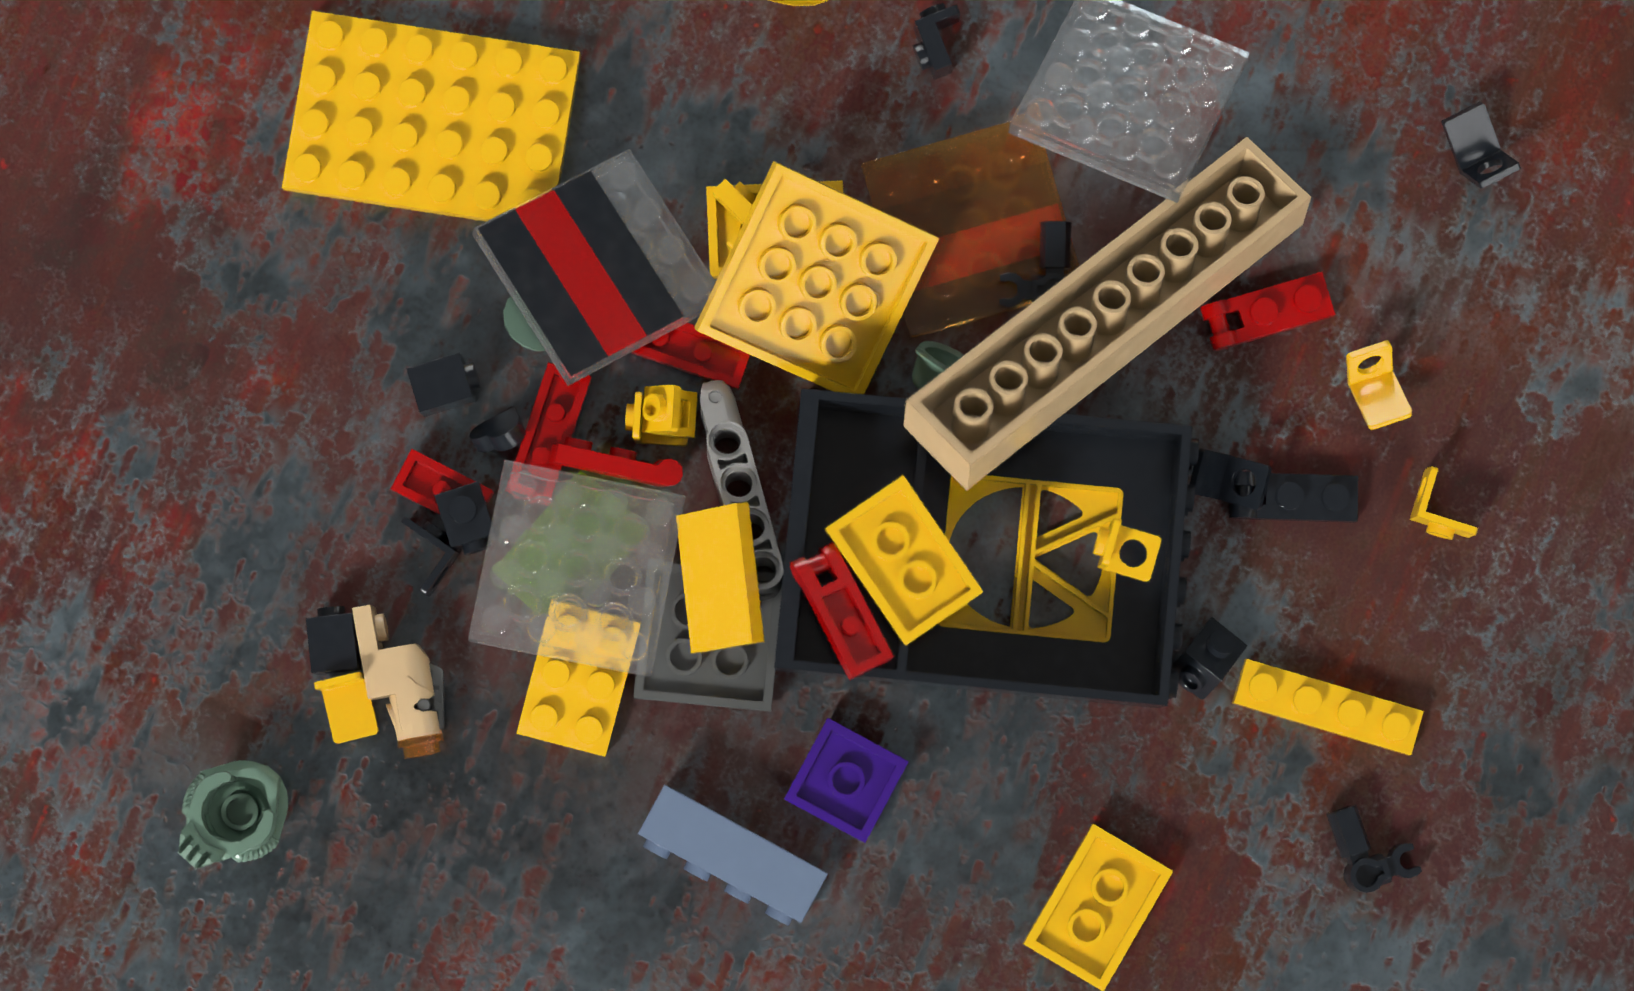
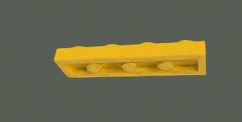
M1244 659L1232 701L1233 704L1408 756L1412 755L1424 712L1250 659Z

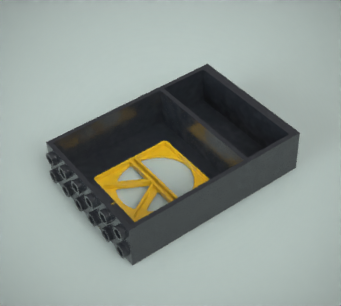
M801 388L774 663L775 671L848 678L803 589L796 582L790 569V562L803 556L809 559L819 554V548L829 543H834L826 532V527L901 476H904L948 541H950L951 534L961 516L974 503L992 493L1022 487L1010 627L987 619L970 605L966 604L905 646L842 555L894 656L890 661L853 679L1150 708L1168 706V699L1176 698L1179 670L1171 669L1172 653L1181 650L1183 624L1175 623L1176 608L1185 604L1187 577L1179 576L1180 562H1183L1184 558H1189L1191 531L1183 530L1184 517L1188 516V512H1193L1195 500V485L1187 484L1188 472L1192 470L1193 466H1197L1199 454V439L1192 438V426L1063 414L980 481L966 490L903 426L906 398ZM1046 490L1060 495L1082 511V517L1037 537L1041 491ZM1114 518L1122 520V526L1161 538L1160 548L1149 581L1144 582L1102 569L1099 582L1091 596L1085 595L1035 559L1089 533L1095 532L1098 535L1100 527L1108 529L1110 522ZM1128 540L1122 544L1119 555L1125 565L1138 567L1145 562L1147 551L1141 542ZM828 571L816 576L821 587L834 581ZM1033 580L1072 607L1074 613L1058 623L1031 628L1029 626Z

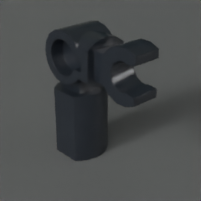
M1040 222L1039 268L1046 269V275H1032V280H1023L1015 273L1001 274L1000 282H1013L1016 284L1018 291L1013 298L999 299L1000 306L1013 308L1020 305L1023 301H1031L1033 303L1065 278L1064 269L1071 268V222Z
M1356 804L1326 814L1341 858H1346L1348 862L1343 875L1346 885L1351 890L1361 893L1374 892L1380 886L1391 883L1392 876L1412 878L1422 872L1420 866L1405 869L1400 864L1401 855L1406 851L1414 849L1413 843L1394 845L1385 857L1381 853L1372 856L1368 855L1367 851L1371 849Z

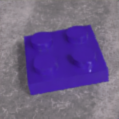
M827 718L784 800L866 843L909 761Z

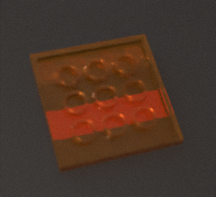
M1036 114L861 163L860 167L873 207L939 238L903 313L910 340L1024 308L1031 304V301H1023L1020 305L1013 308L1000 306L999 299L1013 298L1018 291L1016 284L1013 282H1000V275L1015 273L1023 280H1032V275H1046V269L1039 268L1040 222L1066 221ZM1072 238L1071 268L1064 269L1065 277L1079 267Z

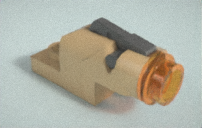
M372 605L352 608L367 697L370 700L390 699V704L385 705L395 728L398 748H403L404 758L409 759L441 753L439 741L444 740L442 729H444L443 669L430 664L429 657L418 644L383 649L382 641L389 640L385 614H377L376 607Z

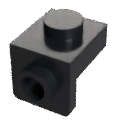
M944 3L931 6L919 14L921 19L915 20L914 33L919 43L913 45V50L921 70L929 68L934 80L951 74L952 62L939 30L959 22L960 11L957 5L946 8Z
M479 481L434 495L450 546L453 550L463 549L465 555H471L491 548L489 540L499 536L493 525Z
M1211 617L1183 654L1173 663L1171 669L1179 670L1178 682L1185 690L1203 700L1224 679L1248 645Z

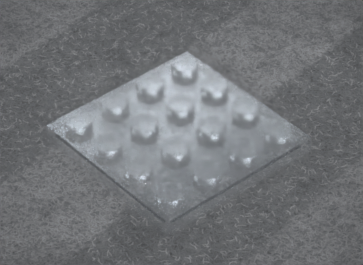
M1075 0L1010 122L1009 133L1178 203L1248 62L1250 52L1122 0Z
M504 460L468 642L651 677L680 529L678 515L683 513L686 495Z

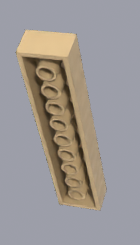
M1248 137L1244 138L907 399L903 426L968 490L1301 227L1304 223L1311 196Z

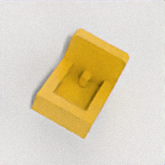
M724 179L712 191L714 198L743 225L756 196L740 181L733 186ZM741 228L726 243L727 248L730 251L736 241V238Z
M677 385L644 386L641 432L676 438H695L698 393L681 390V387Z

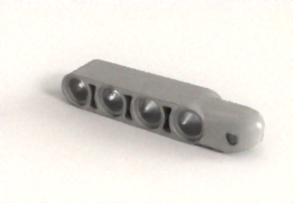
M722 380L705 382L701 388L700 415L706 434L707 458L720 506L749 502L751 523L757 524L763 530V534L753 540L756 568L765 566L770 568L775 574V578L771 582L766 584L758 583L760 600H769L775 597L781 590L783 563L748 436L742 425L736 399L731 388ZM723 438H731L739 444V448L731 454H724L715 448V444ZM741 480L750 485L751 491L743 497H735L728 493L727 486L731 482Z

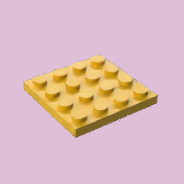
M773 161L694 328L704 335L831 391L864 394L939 238Z

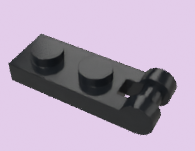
M1241 471L1236 476L1234 482L1236 492L1241 496H1248L1252 493V488L1256 487V477L1253 472ZM1271 473L1262 508L1255 510L1236 504H1229V518L1355 523L1358 521V476Z

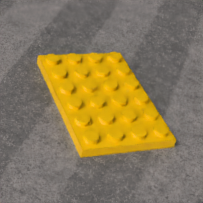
M312 11L282 188L284 191L491 222L560 186L581 54L579 51Z

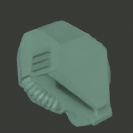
M233 761L201 771L192 780L183 799L182 812L187 817L186 826L181 831L178 853L194 868L197 869L229 858L239 863L242 861L247 862V860H257L262 858L263 855H267L274 848L276 849L288 811V794L281 777L272 768L254 761Z

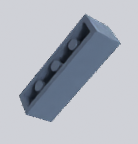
M668 785L663 786L638 832L639 835L646 838L643 847L666 860L671 852L687 861L683 868L684 870L707 882L711 874L728 883L724 889L726 893L747 904L752 897L768 905L765 914L787 926L790 925L792 919L802 923L828 874L824 870Z

